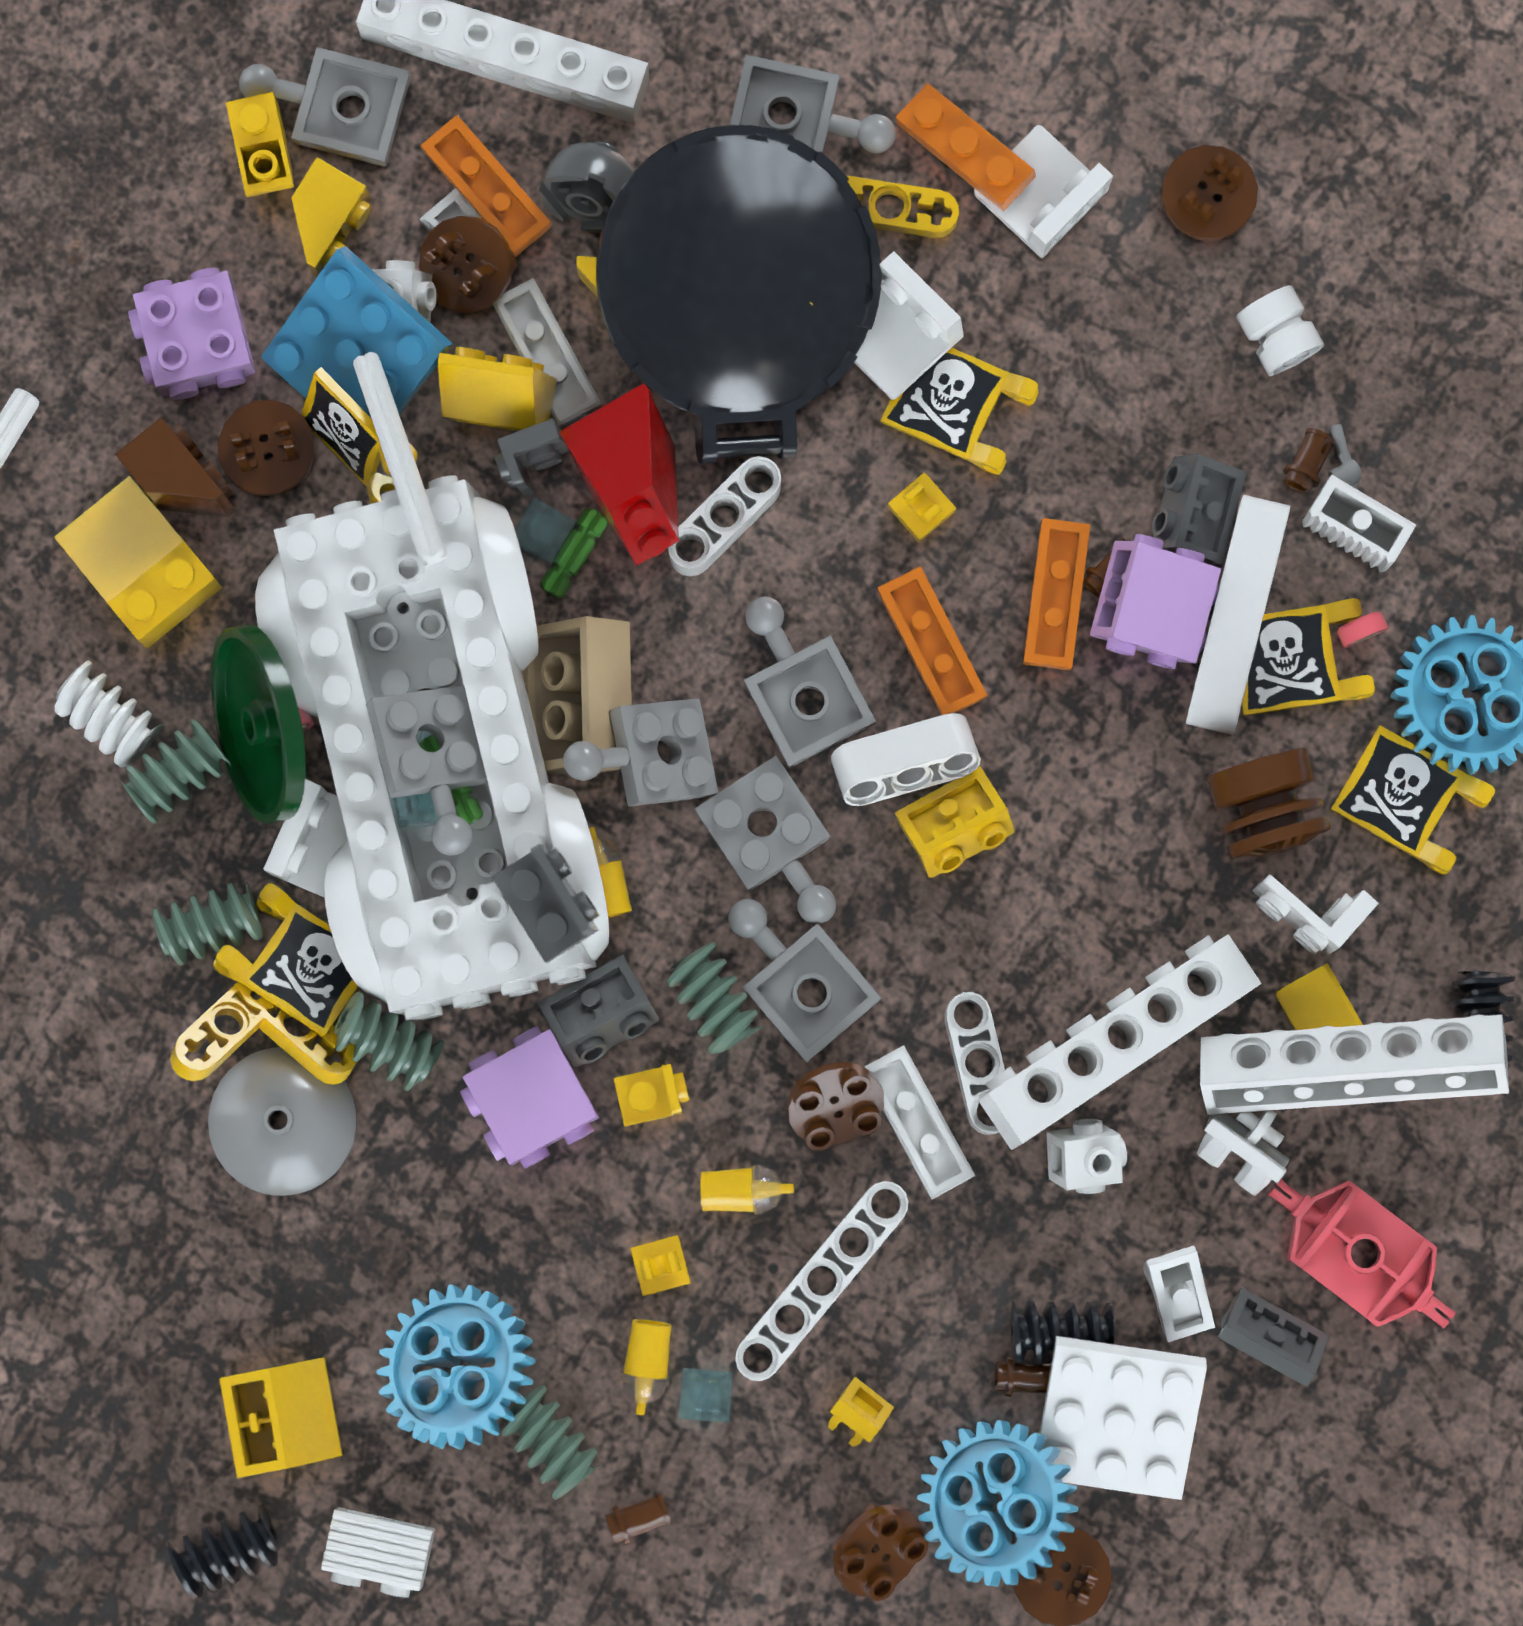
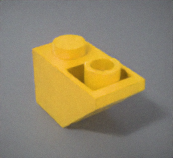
M270 92L226 102L246 197L293 188L290 152L280 107L274 93Z
M316 157L291 199L307 264L312 275L318 277L335 251L346 246L343 243L352 228L359 230L369 217L372 205L369 204L371 197L367 186Z

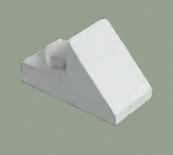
M1194 1245L1145 1262L1143 1271L1153 1291L1162 1330L1168 1342L1215 1328L1198 1254Z

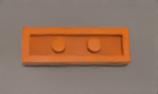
M929 83L895 117L900 128L1003 212L1036 177L1035 169Z
M458 115L453 117L420 145L424 154L452 186L460 192L481 218L498 228L508 242L509 248L515 257L552 227L551 221Z
M1047 518L1041 519L1023 665L1072 670L1091 524Z
M919 566L878 587L877 593L940 715L958 713L986 699L988 695L922 567Z

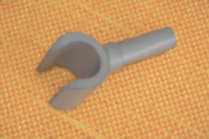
M1333 425L1330 427L1332 437L1335 439L1334 446L1340 466L1330 470L1328 475L1329 477L1334 475L1356 489L1359 486L1361 469L1348 452L1342 425Z

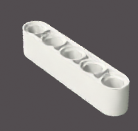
M1247 495L1242 496L1186 720L1188 725L1230 735L1235 733L1285 533L1290 505Z
M883 1181L870 1187L742 1340L736 1350L735 1361L738 1370L744 1377L754 1381H762L775 1374L902 1221L908 1211V1198L901 1186L893 1182ZM883 1189L894 1192L899 1200L897 1213L888 1219L877 1216L871 1207L874 1194ZM848 1228H858L867 1236V1248L860 1256L849 1257L840 1248V1236ZM826 1266L834 1272L836 1285L829 1294L816 1295L809 1289L807 1278L810 1271L815 1267ZM788 1304L799 1307L804 1314L802 1328L792 1334L780 1331L775 1323L777 1311L782 1306ZM760 1343L771 1350L773 1356L772 1363L765 1371L753 1372L744 1364L743 1354L750 1345Z

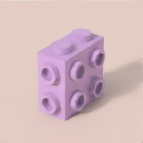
M218 268L202 269L190 275L191 280L172 284L171 280L154 281L146 284L143 287V292L133 294L136 309L128 311L135 339L143 338L147 351V356L140 357L142 372L147 386L155 384L162 397L170 396L171 400L187 399L199 394L198 388L217 384L218 388H230L245 383V376L256 374L234 282L227 270L219 272Z
M1136 534L1134 541H1115L1090 636L1106 640L1105 649L1127 656H1134L1135 650L1149 654L1147 662L1156 666L1175 669L1177 662L1196 663L1198 655L1206 643L1207 633L1205 628L1211 607L1217 599L1219 591L1218 579L1221 568L1204 563L1205 555L1193 550L1177 548L1176 553L1163 550L1164 541L1154 537Z
M538 1026L512 1039L516 1048L498 1057L495 1050H492L468 1063L472 1072L462 1076L467 1088L460 1091L473 1117L482 1113L491 1129L490 1132L483 1136L496 1160L499 1161L506 1157L509 1165L513 1166L521 1162L524 1169L550 1156L551 1154L547 1146L565 1138L567 1144L570 1145L594 1132V1129L590 1123L599 1119L551 1029L541 1033Z

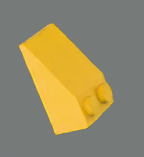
M130 476L54 537L116 615L146 649L151 647L222 589L218 581Z

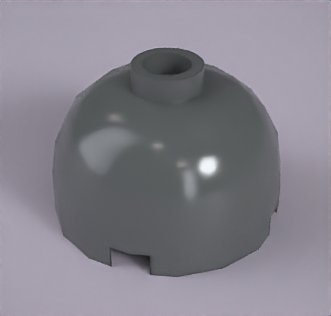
M597 141L571 144L561 150L550 161L542 177L538 196L544 207L556 218L566 223L570 215L575 219L583 221L581 230L601 234L603 224L621 187L634 172V169L617 148L607 142Z

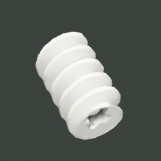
M88 660L80 665L60 687L56 696L55 713L60 717L71 714L69 724L74 729L78 730L86 727L84 737L90 742L101 739L99 750L105 755L116 751L114 763L120 768L125 767L136 761L146 752L159 735L163 724L149 730L147 725L152 713L148 710L135 718L132 715L137 704L134 698H131L122 705L117 703L123 690L119 685L108 692H104L102 689L108 676L102 673L90 680L88 675L93 663Z

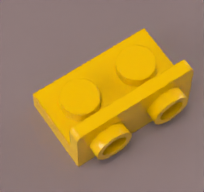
M981 766L971 774L955 779L894 812L899 825L920 857L923 868L929 878H933L941 873L954 871L963 861L983 850L996 848L1015 831L1007 807Z

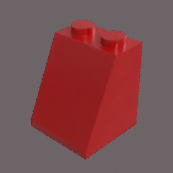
M643 383L559 432L586 487L636 566L649 558L660 555L665 549L679 542L675 445L648 387Z

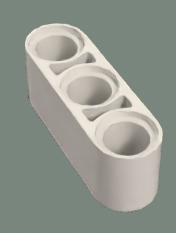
M761 456L752 457L745 461L678 527L679 542L668 547L670 563L677 572L686 576H696L706 571L776 501L781 489V474L775 462ZM756 472L766 473L772 479L773 485L766 492H752L745 484L748 476ZM721 506L732 507L739 515L738 520L730 527H719L711 519L715 509ZM687 540L699 542L704 548L701 558L692 562L679 558L676 552L682 542Z
M950 713L845 743L833 752L831 762L845 802L851 806H863L967 776L978 768L981 758L966 717L961 714Z
M963 992L955 996L947 1005L944 1013L945 1026L969 1123L979 1133L994 1135L999 1133L996 1126L983 1124L977 1116V1107L980 1103L978 1100L991 1092L986 1083L1005 1071L991 1009L987 1001L979 994ZM970 1002L979 1008L981 1020L977 1027L964 1029L956 1023L954 1010L958 1004ZM981 1050L990 1056L992 1069L988 1076L977 1078L967 1071L965 1060L970 1052Z

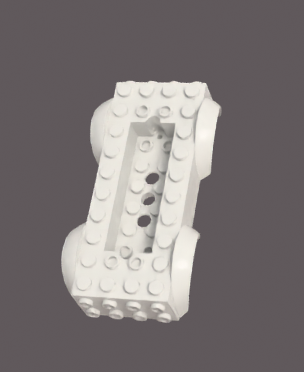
M454 475L430 481L428 483L429 489L425 490L447 552L444 561L431 566H425L421 563L395 489L381 495L382 501L363 506L362 501H351L335 506L333 508L334 514L315 518V514L308 513L287 519L286 527L274 530L279 553L260 575L255 592L258 628L269 637L277 649L291 681L298 707L310 715L319 717L348 840L330 859L324 881L326 911L336 949L346 970L357 986L367 995L388 1004L390 1013L405 1015L406 1020L414 1019V1022L442 1016V1006L453 1004L454 1008L462 1007V1010L491 1003L489 994L501 992L502 996L509 995V997L538 991L537 982L549 979L550 983L564 985L586 979L584 970L597 967L595 960L599 958L609 943V921L606 900L587 821L576 793L572 789L552 784L548 781L522 671L538 655V635L530 587L514 526L505 506L482 498L465 479L458 481L457 476ZM464 685L487 781L483 785L470 786L473 791L470 796L477 799L483 811V817L470 825L472 840L469 847L461 854H443L433 844L432 830L438 819L431 793L390 798L366 707L371 698L418 692L423 689L433 690ZM418 731L416 733L417 743L432 734L427 731ZM538 844L546 845L549 851L557 848L561 852L572 871V874L568 875L566 879L576 894L582 890L587 894L599 914L593 920L599 931L549 963L544 962L492 879V876L530 853V849Z

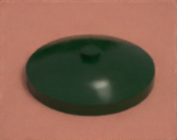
M245 624L224 629L216 640L212 655L211 696L220 748L232 764L230 765L225 761L226 768L238 796L254 818L266 824L291 819L300 808L304 794L306 774L303 727L291 681L277 649L260 628L252 624Z

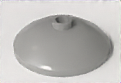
M281 1047L264 1049L236 1063L218 1084L209 1109V1135L213 1150L222 1166L244 1186L270 1195L286 1196L300 1194L312 1190L329 1180L348 1158L357 1131L355 1100L346 1081L333 1085L323 1083ZM276 1111H283L288 1119L286 1126L280 1130L274 1129L270 1124L271 1115Z

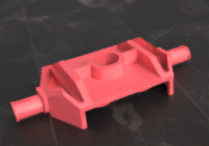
M1283 1179L1275 1183L1274 1186L1289 1196V1198L1276 1188H1272L1268 1196H1271L1291 1211L1293 1216L1287 1254L1289 1262L1295 1263L1368 1319L1373 1326H1381L1413 1310L1423 1312L1440 1325L1442 1329L1450 1323V1321L1435 1311V1309L1448 1319H1453L1456 1314L1454 1310H1451L1434 1297L1433 1294L1435 1292L1431 1290L1436 1269L1437 1247L1350 1180L1337 1184L1311 1197L1308 1195L1302 1196L1285 1183ZM1363 1238L1372 1241L1378 1251L1375 1263L1368 1268L1357 1266L1351 1257L1352 1246L1356 1241Z

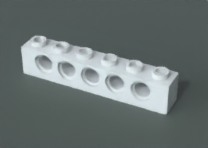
M363 0L356 20L362 40L633 124L636 123L650 80L647 62L447 0Z
M1229 934L1215 943L1208 935L1184 951L1190 960L1176 969L1170 961L1145 977L1150 984L1148 988L1135 995L1130 987L1107 1002L1106 1005L1111 1012L1097 1022L1091 1014L1087 1015L1066 1029L1071 1039L1057 1048L1050 1040L1027 1055L1026 1058L1031 1065L1017 1075L1009 1067L989 1080L986 1085L991 1092L978 1101L1010 1149L1013 1150L1262 984ZM1189 974H1195L1203 980L1206 988L1204 996H1197L1191 992L1187 984ZM1149 1000H1156L1164 1006L1166 1010V1020L1164 1023L1155 1021L1149 1015ZM1110 1026H1116L1126 1034L1127 1046L1125 1049H1118L1109 1041L1108 1029ZM1070 1052L1078 1053L1086 1060L1088 1069L1085 1076H1079L1069 1068L1068 1056ZM1030 1079H1037L1046 1086L1048 1097L1045 1103H1039L1029 1095L1028 1082Z
M1473 1015L1465 1018L1438 1020L1428 1018L1411 1022H1375L1358 1026H1323L1318 1029L1272 1030L1265 1033L1222 1034L1219 1036L1201 1037L1200 1086L1207 1115L1509 1093L1503 1017L1502 1015Z

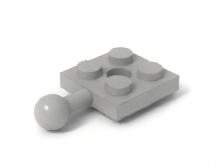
M316 47L306 85L277 79L273 70L268 66L254 64L248 66L242 72L239 79V87L245 98L273 92L275 98L301 104L291 137L294 144L386 167L410 83L411 73L409 70ZM348 96L360 97L365 102L363 112L356 118H345L338 112L340 102Z
M751 55L745 56L730 125H754L775 129L794 136V139L822 153L824 152L828 133L858 139L860 145L871 153H882L888 150L896 137L894 124L884 115L873 114L860 121L832 114L840 75ZM778 102H786L795 108L797 114L792 122L780 125L770 119L768 114L770 108Z
M758 597L748 605L745 612V620L748 627L754 633L765 636L778 663L746 678L744 684L788 768L876 724L873 714L831 635L795 653L781 628L784 621V611L780 603L771 597ZM805 689L817 690L823 696L824 706L815 715H805L796 706L795 700L797 695Z
M464 685L371 698L366 707L390 798L431 793L438 819L432 830L433 844L443 854H461L471 843L472 830L466 820L456 815L450 789L483 785L487 781ZM418 731H427L433 734L438 741V751L427 752L423 750L417 743L416 733Z
M700 698L626 705L611 709L609 713L616 747L599 749L591 742L578 741L568 747L563 758L566 772L572 778L580 781H587L596 777L601 769L620 767L628 807L708 798L719 793ZM659 740L663 741L670 749L671 760L669 764L662 761L657 751Z
M777 755L695 808L696 814L748 892L783 871L795 891L799 894L797 909L800 916L806 922L822 924L832 918L836 910V899L833 893L824 886L814 885V882L799 861V859L830 840L831 837ZM759 811L770 812L777 820V826L773 833L765 837L754 835L748 828L751 816Z
M752 899L740 900L732 906L728 915L731 930L740 937L753 938L755 943L772 961L743 986L742 989L801 1058L808 1063L882 998L818 923L786 949L766 926L768 917L762 904ZM806 980H818L826 988V999L818 1007H807L798 998V988Z

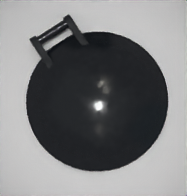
M754 125L716 126L692 132L660 148L648 157L621 187L609 209L599 239L596 259V285L603 321L609 336L621 358L642 383H645L651 391L673 406L694 414L696 456L700 464L716 463L717 458L777 454L779 459L795 458L797 454L796 410L808 405V402L815 399L829 387H833L846 374L858 358L856 354L863 344L868 330H871L874 325L879 306L882 279L880 269L881 256L875 227L865 205L862 206L857 194L847 182L849 178L821 151L817 152L803 142L794 139V136L771 128ZM774 420L775 435L717 438L716 424Z

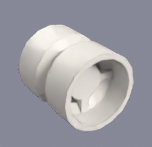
M1291 285L1261 297L1240 311L1236 316L1247 338L1260 343L1256 354L1268 376L1277 375L1298 365L1324 347V343L1311 321H1302L1301 315L1305 308Z

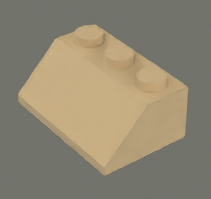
M585 616L537 626L538 655L522 671L547 774H568L564 768L563 758L568 747L575 742L588 741L595 744L599 749L616 747L609 710L619 706L632 705L629 621ZM605 768L601 769L599 773L620 770L621 768Z

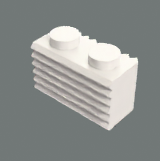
M1331 475L1302 520L1304 528L1311 527L1312 533L1319 531L1320 538L1327 536L1329 543L1336 542L1337 548L1344 546L1345 553L1352 551L1354 558L1361 556L1362 563L1369 561L1370 567L1377 566L1379 573L1385 572L1395 562L1416 527V524L1334 475Z
M338 1507L333 1512L321 1570L332 1572L331 1581L335 1583L360 1587L361 1580L366 1579L381 1583L380 1592L409 1598L410 1590L420 1591L423 1588L436 1528Z

